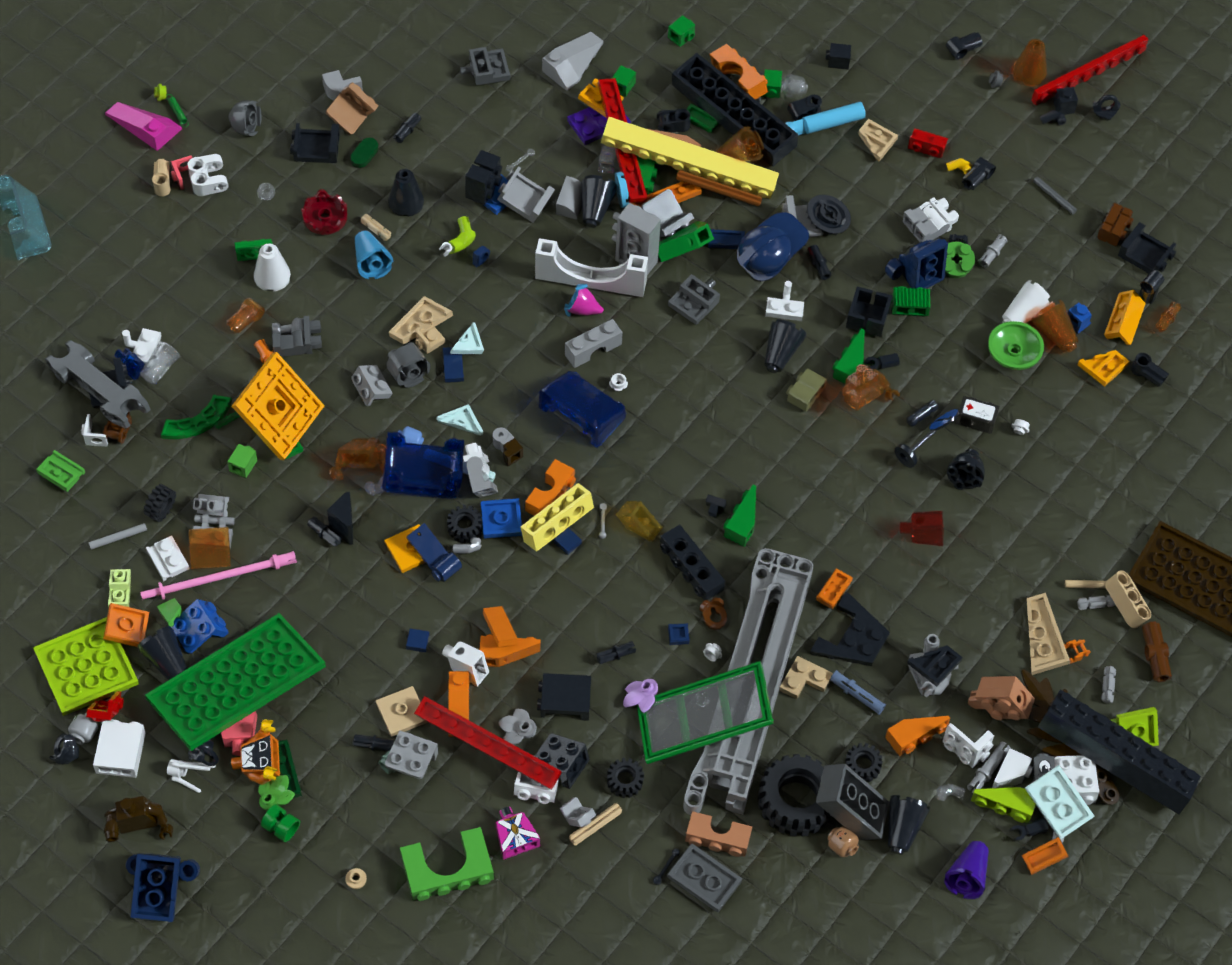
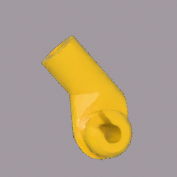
M962 158L946 163L948 171L958 168L965 175L972 169L971 163Z

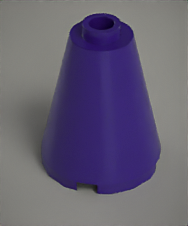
M970 842L946 872L944 883L953 894H963L965 899H977L982 896L985 890L989 849L983 842Z

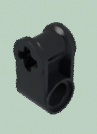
M813 94L791 102L787 110L793 120L797 121L805 116L820 113L822 99L820 96Z
M687 109L661 110L656 115L659 121L658 131L669 133L685 132L690 128L691 114Z

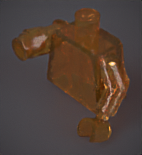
M864 364L858 365L856 372L847 377L846 384L842 390L844 401L856 411L883 394V390L886 391L885 397L894 401L892 393L898 397L900 393L889 387L890 383L881 372L871 369Z
M355 438L338 449L334 463L336 466L329 470V474L333 480L337 477L340 481L344 477L340 470L341 467L375 468L379 462L382 474L387 475L393 473L394 463L388 452L389 447L380 444L379 439Z

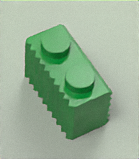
M904 286L893 288L892 314L929 316L931 308L930 289L922 287L911 289Z

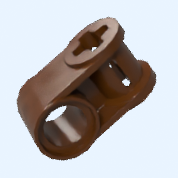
M128 412L126 414V417L128 418V422L131 425L132 418L130 412ZM108 421L103 434L106 435L107 439L117 440L123 444L130 426L124 429Z

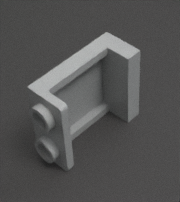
M518 166L516 171L511 170L507 176L508 183L501 185L498 190L500 195L497 200L534 223L555 189L548 186L545 190L520 174L521 168Z

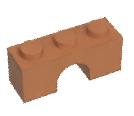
M692 811L685 842H689L690 845L694 844L697 847H709L710 850L716 852L725 851L735 857L746 856L752 826L732 821L731 828L727 833L718 834L711 828L712 816Z

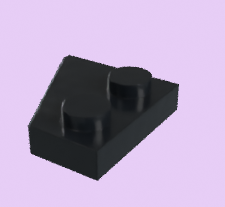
M946 645L938 648L936 651L926 652L923 656L911 657L908 659L907 664L938 687L962 661L963 657Z

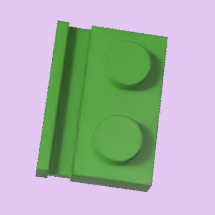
M55 450L36 469L39 475L66 492L73 487L82 474H85L83 467Z

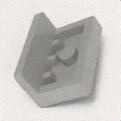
M377 365L358 366L351 377L366 406H370L374 399L390 398L393 394Z

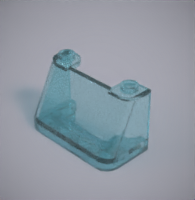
M1 175L0 204L2 210L7 208L13 212V215L20 214L19 217L11 219L8 223L17 260L49 251L51 249V240L36 194L11 176Z

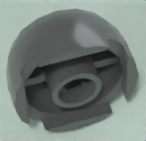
M243 100L236 103L231 109L228 118L233 130L238 134L246 136L257 134L258 131L254 130L257 125H261L262 115L260 106L255 104L257 103L256 101Z

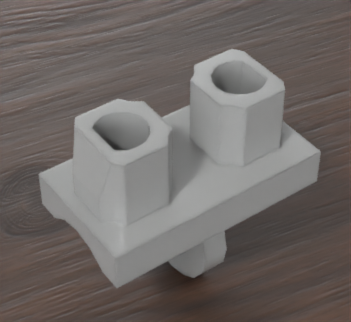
M198 494V498L193 500V509L197 510V513L228 516L227 503L229 497Z

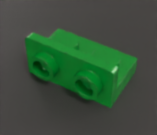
M272 239L235 242L237 261L258 259L260 248L265 244H273Z

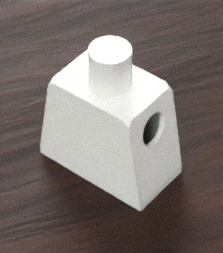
M461 641L454 647L450 645L444 647L442 655L448 658L451 669L453 671H469V682L478 687L489 673L484 652Z

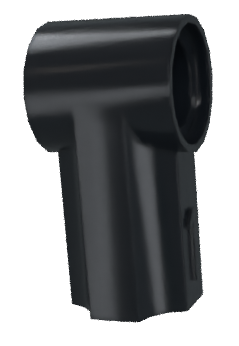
M974 32L962 38H951L946 43V48L956 60H959L967 52L981 47L983 41L981 35L978 32Z
M983 157L978 158L973 168L962 178L964 187L968 190H974L984 179L988 180L993 175L996 166Z
M1156 270L1151 271L1140 283L1141 290L1139 296L1145 304H1152L1155 301L1159 287L1164 282L1163 275Z
M1147 353L1137 354L1131 366V371L1134 375L1144 376L1158 387L1169 376V373L1152 362L1151 356Z

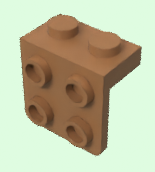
M351 82L343 88L327 108L326 114L335 123L339 124L347 134L352 135L365 118L377 109L378 105L358 85Z

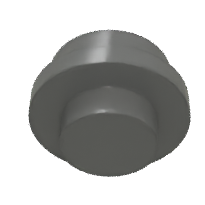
M995 71L991 73L989 83L992 88L1000 87L1003 81V74Z

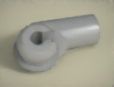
M471 538V544H454L453 553L469 554L480 550L482 546L480 545L481 539Z

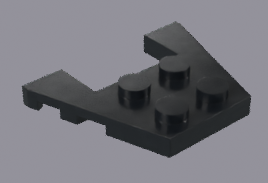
M845 592L837 609L853 616V621L838 646L818 637L810 654L814 656L818 654L824 655L830 659L840 658L845 659L846 662L872 666L888 639L890 632L854 597Z

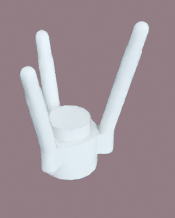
M171 759L167 767V774L172 776V781L179 782L200 793L201 790L183 780L181 776L184 777L188 769L210 771V768H215L216 765L208 766L204 763Z

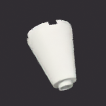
M265 244L259 251L254 271V280L262 290L279 291L289 284L290 269L278 248L274 244Z
M1028 280L1003 314L1002 322L1017 321L1027 323L1053 308V301L1049 303L1048 298L1050 296L1044 288L1036 282L1031 284L1032 280Z

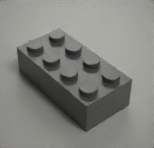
M846 764L825 765L816 803L844 827L856 834L860 840L882 839L889 801Z

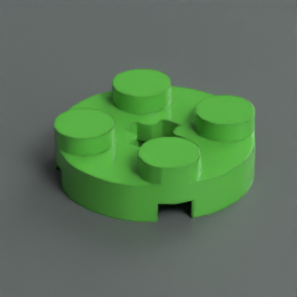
M962 242L948 243L945 273L951 278H962L972 270L975 256L970 245ZM958 256L961 260L956 264L951 258Z

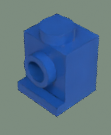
M1077 303L1068 310L1065 323L1079 334L1091 324L1092 314L1085 305Z

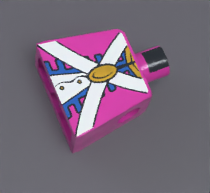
M505 807L499 811L502 819L496 822V831L503 860L540 847V837L523 812L514 815L511 807Z

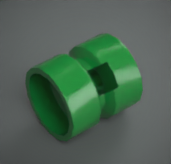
M275 804L264 815L261 827L270 833L275 832V836L286 843L298 830L300 820L292 814L286 815V810Z

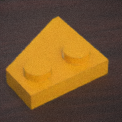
M1113 350L1106 354L1095 355L1089 360L1080 359L1078 366L1105 387L1129 365L1130 361L1118 351Z

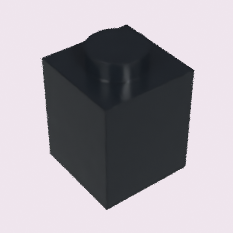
M831 43L830 50H826L825 60H828V68L849 70L851 45Z
M1074 87L1056 90L1053 101L1056 111L1062 112L1064 115L1075 113L1078 98Z

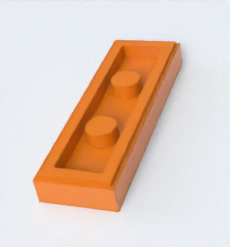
M503 607L483 608V616L497 646L517 645L518 638Z

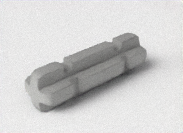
M1107 595V597H1088V599L1079 598L1077 601L1080 610L1087 609V607L1093 609L1102 608L1105 605L1107 607L1116 605L1110 595Z
M1106 666L1104 668L1105 676L1103 677L1101 700L1108 704L1114 701V695L1112 694H1114L1115 678L1113 677L1116 676V669L1113 666Z

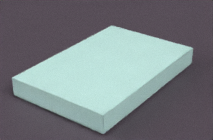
M1060 765L1025 787V790L1060 840L1095 817Z

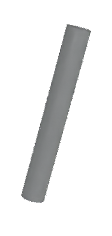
M145 523L88 543L92 550L147 531Z

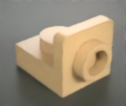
M433 327L423 334L420 330L417 331L415 342L419 349H423L428 354L443 345L445 338Z

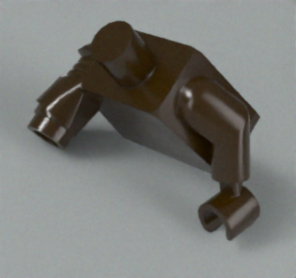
M145 796L124 798L115 802V808H111L104 815L106 817L104 834L107 842L119 840V830L121 834L160 825V838L165 839V832L169 833L170 837H172L173 826L166 823L168 820L162 806L151 802Z

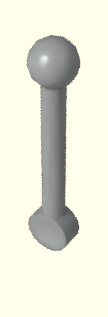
M602 503L599 506L601 511V532L599 537L604 539L606 538L605 511L607 510V505Z

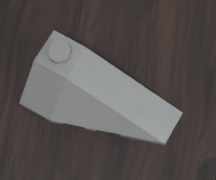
M589 32L555 48L542 58V72L568 91L581 80L582 74L589 67L592 58L596 56L603 45V40L594 33Z

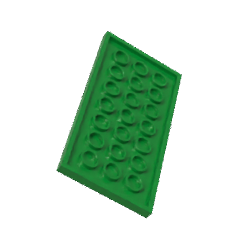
M278 613L145 694V697L190 751L322 670L326 667V664L286 619Z

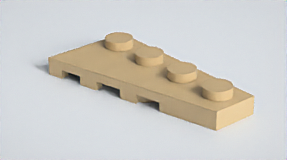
M1046 593L1027 598L1032 675L1070 664Z

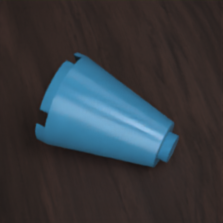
M359 232L355 236L356 260L359 274L366 279H369V277L379 279L385 276L392 268V255L371 232Z

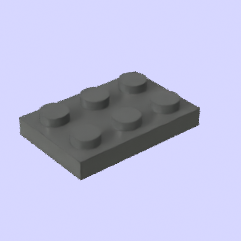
M694 844L689 846L667 875L670 880L717 913L743 879Z

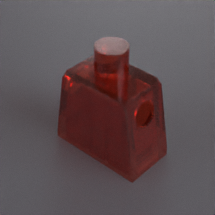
M943 511L912 513L911 522H900V533L911 534L912 542L916 544L943 546Z

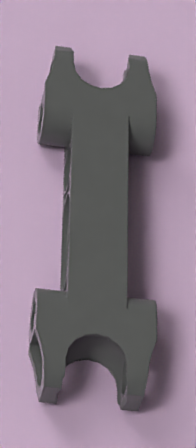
M69 340L65 343L69 352L67 356L55 358L49 355L45 358L49 368L62 383L65 384L73 379L103 403L100 406V410L113 424L127 429L131 426L126 417L128 412L140 410L143 413H147L151 410L148 402L137 388L129 384L122 389L92 365L95 362L94 357L81 344Z

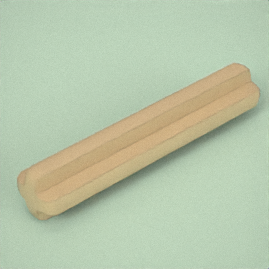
M614 803L594 817L590 824L580 827L570 834L569 839L572 844H579L622 813L621 807Z

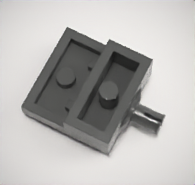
M486 47L470 49V66L460 67L461 75L471 73L474 76L476 85L510 80V72L503 49L487 51Z
M691 274L680 285V290L668 301V306L697 325L719 303L720 293L712 289L716 285L715 280L710 279L705 284Z

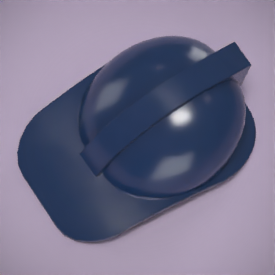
M781 212L774 214L758 227L745 234L737 250V260L754 279L758 281L769 280L775 277L786 263L807 243L809 231L790 213Z

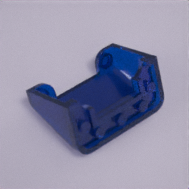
M567 371L546 384L539 391L540 409L547 412L551 408L550 411L552 412L558 410L580 425L585 435L587 433L591 435L592 440L590 443L597 448L626 418L625 406L621 402H616L581 378L575 371Z
M387 432L382 489L390 493L447 499L456 498L459 495L462 482L464 440L451 438L445 441L442 447L406 443V438L401 433Z

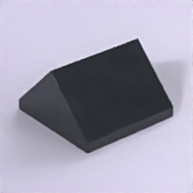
M349 491L345 492L327 509L331 530L349 545H353L352 506Z

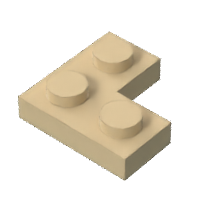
M797 656L779 691L795 699L799 697L805 684L824 692L833 673Z

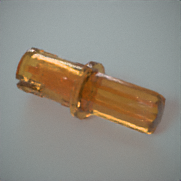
M1171 302L1167 310L1162 312L1161 319L1156 325V329L1159 332L1166 331L1169 325L1175 321V316L1181 310L1179 303H1176L1174 306L1175 302Z

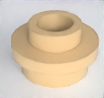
M355 868L346 874V883L350 888L360 889L365 885L367 878L363 870ZM353 876H359V880L355 881L352 879Z

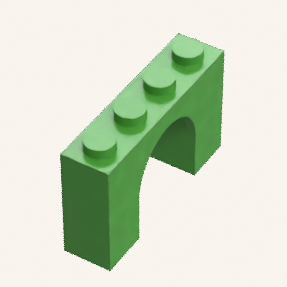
M481 827L461 832V842L466 862L458 872L452 875H439L428 868L421 843L400 847L401 858L413 901H424L433 895L438 894L442 896L452 890H466L472 885H485L494 880V872Z

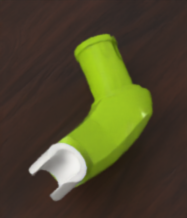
M463 216L458 218L457 221L461 233L457 238L444 242L440 246L439 250H445L443 254L445 257L448 254L462 251L475 240L476 233L471 229L469 217Z

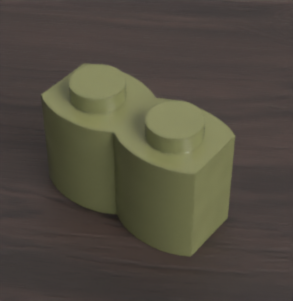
M806 369L804 373L800 372L794 385L791 384L786 392L788 395L787 401L804 411H808L825 389L827 379L810 369Z

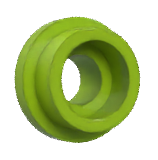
M162 84L154 87V98H157V101L166 99V86H162Z

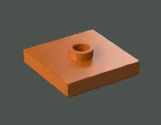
M110 603L103 639L137 647L145 639L149 612Z

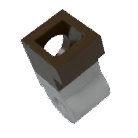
M497 428L493 431V445L496 449L503 452V460L507 466L523 458V447L507 429Z

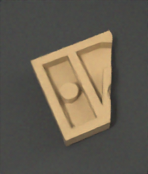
M870 119L864 123L858 133L879 162L898 139L897 134Z

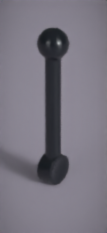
M679 849L672 850V856L660 874L653 878L655 885L661 884V878L675 857L680 855Z

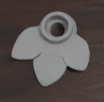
M515 709L513 716H505L498 722L501 729L506 732L503 739L513 745L520 743L523 738L533 737L537 729L536 723L530 719L529 713L524 709Z

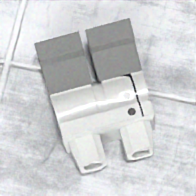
M932 198L914 210L909 209L905 211L903 223L911 233L914 232L913 235L919 242H924L926 240H934L945 232L950 231L952 224L958 221L959 215L955 210L946 212L949 204L945 198L939 200Z
M477 443L465 445L467 455L463 456V459L467 464L473 493L479 498L498 493L497 486L490 481L488 476L490 471L487 464L489 462L488 456L482 452L481 446H478Z

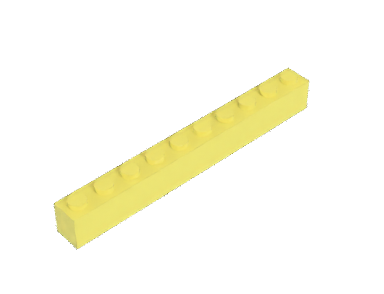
M612 117L608 118L600 142L607 147H614L625 153H633L643 159H651L658 164H666L676 170H684L691 174L756 194L762 198H771L779 176L778 172Z

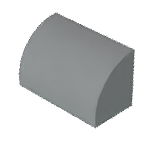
M566 176L556 203V214L577 219L582 206L581 182L573 177Z

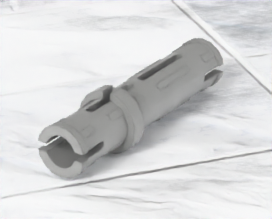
M1000 742L982 768H978L976 776L967 785L969 790L976 785L972 793H974L975 789H981L985 782L990 781L992 778L991 774L1007 755L1009 749H1011L1009 745L1004 748L1007 743Z

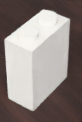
M118 720L102 722L93 763L96 774L137 778L146 734L143 725L138 722L122 723Z

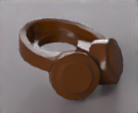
M713 598L711 602L705 600L700 605V611L703 613L705 624L713 630L722 629L727 621V613L723 608L724 601L721 598ZM711 608L715 609L716 613L721 616L719 622L711 621Z

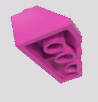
M117 102L105 112L108 117L157 151L182 130L181 126L167 117Z

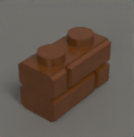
M1113 203L1100 227L1097 238L1104 242L1107 241L1113 246H1117L1119 241H1124L1127 234L1125 229L1126 227L1130 229L1134 220L1131 218L1133 211Z

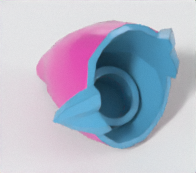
M588 284L576 285V291L569 305L565 304L564 310L566 315L569 317L571 313L578 315L601 314L604 309L587 289Z

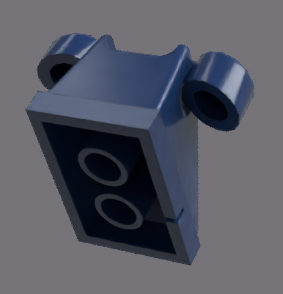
M945 239L920 242L910 248L909 253L900 254L898 259H891L885 267V273L892 280L898 279L903 274L911 289L918 287L927 289L945 278L948 242Z
M138 853L130 856L126 862V869L130 874L135 875L131 918L173 922L179 876L187 882L194 880L200 873L199 864L193 859H187L180 864V856L153 853Z

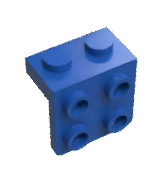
M196 599L181 613L180 617L173 621L174 625L171 628L187 653H193L212 635L224 638L229 633L225 627V621L218 616L217 609L211 602Z

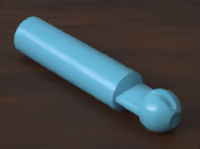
M856 102L805 116L797 121L785 122V124L798 133V135L810 134L864 119L865 109L862 102Z

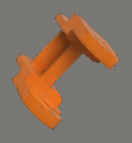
M1079 639L1077 642L1072 640L1067 642L1066 645L1064 644L1066 649L1074 648L1077 654L1074 659H1069L1070 664L1082 660L1084 656L1087 657L1091 653L1084 646L1085 640ZM1080 646L1083 652L1079 653L1076 647Z

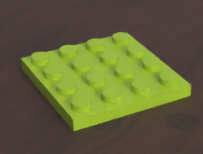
M107 617L33 647L63 716L89 706L95 700H103L114 695L117 691L122 692L139 684L121 643L103 639Z

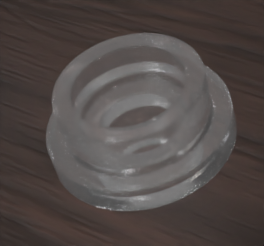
M262 183L257 189L258 197L262 200L272 199L275 196V188L270 183Z

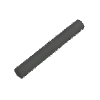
M1037 176L1033 180L1036 185L1072 215L1076 213L1077 209Z

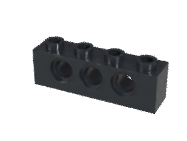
M680 524L661 535L660 548L662 552L668 554L673 566L680 569L683 578L687 583H691L698 597H702L705 601L724 591L725 580Z

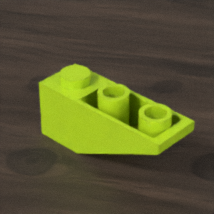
M1021 787L975 789L971 801L975 802L977 806L990 808L997 814L1008 815L1021 823L1030 821L1036 806L1027 791Z

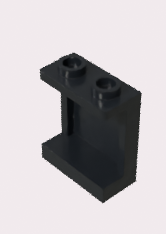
M296 123V128L292 129L294 144L291 143L290 154L294 155V162L337 163L340 140L339 124H332L331 130L301 129L300 123Z
M1139 222L1121 245L1118 256L1148 274L1153 270L1162 273L1168 264L1166 262L1168 260L1172 261L1176 255L1175 247L1177 244L1173 242L1169 247L1144 232L1146 225Z
M543 673V680H539L538 692H542V699L538 698L537 711H541V717L545 718V713L581 715V720L589 721L591 676Z

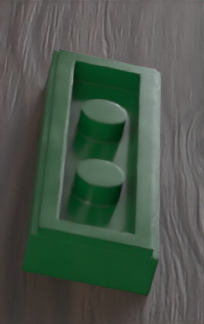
M288 740L278 741L280 775H287L289 777L287 790L295 793L293 798L300 797L302 793Z

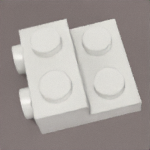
M518 772L514 785V795H517L521 800L532 798L537 799L542 804L554 803L559 778L553 789L550 790Z

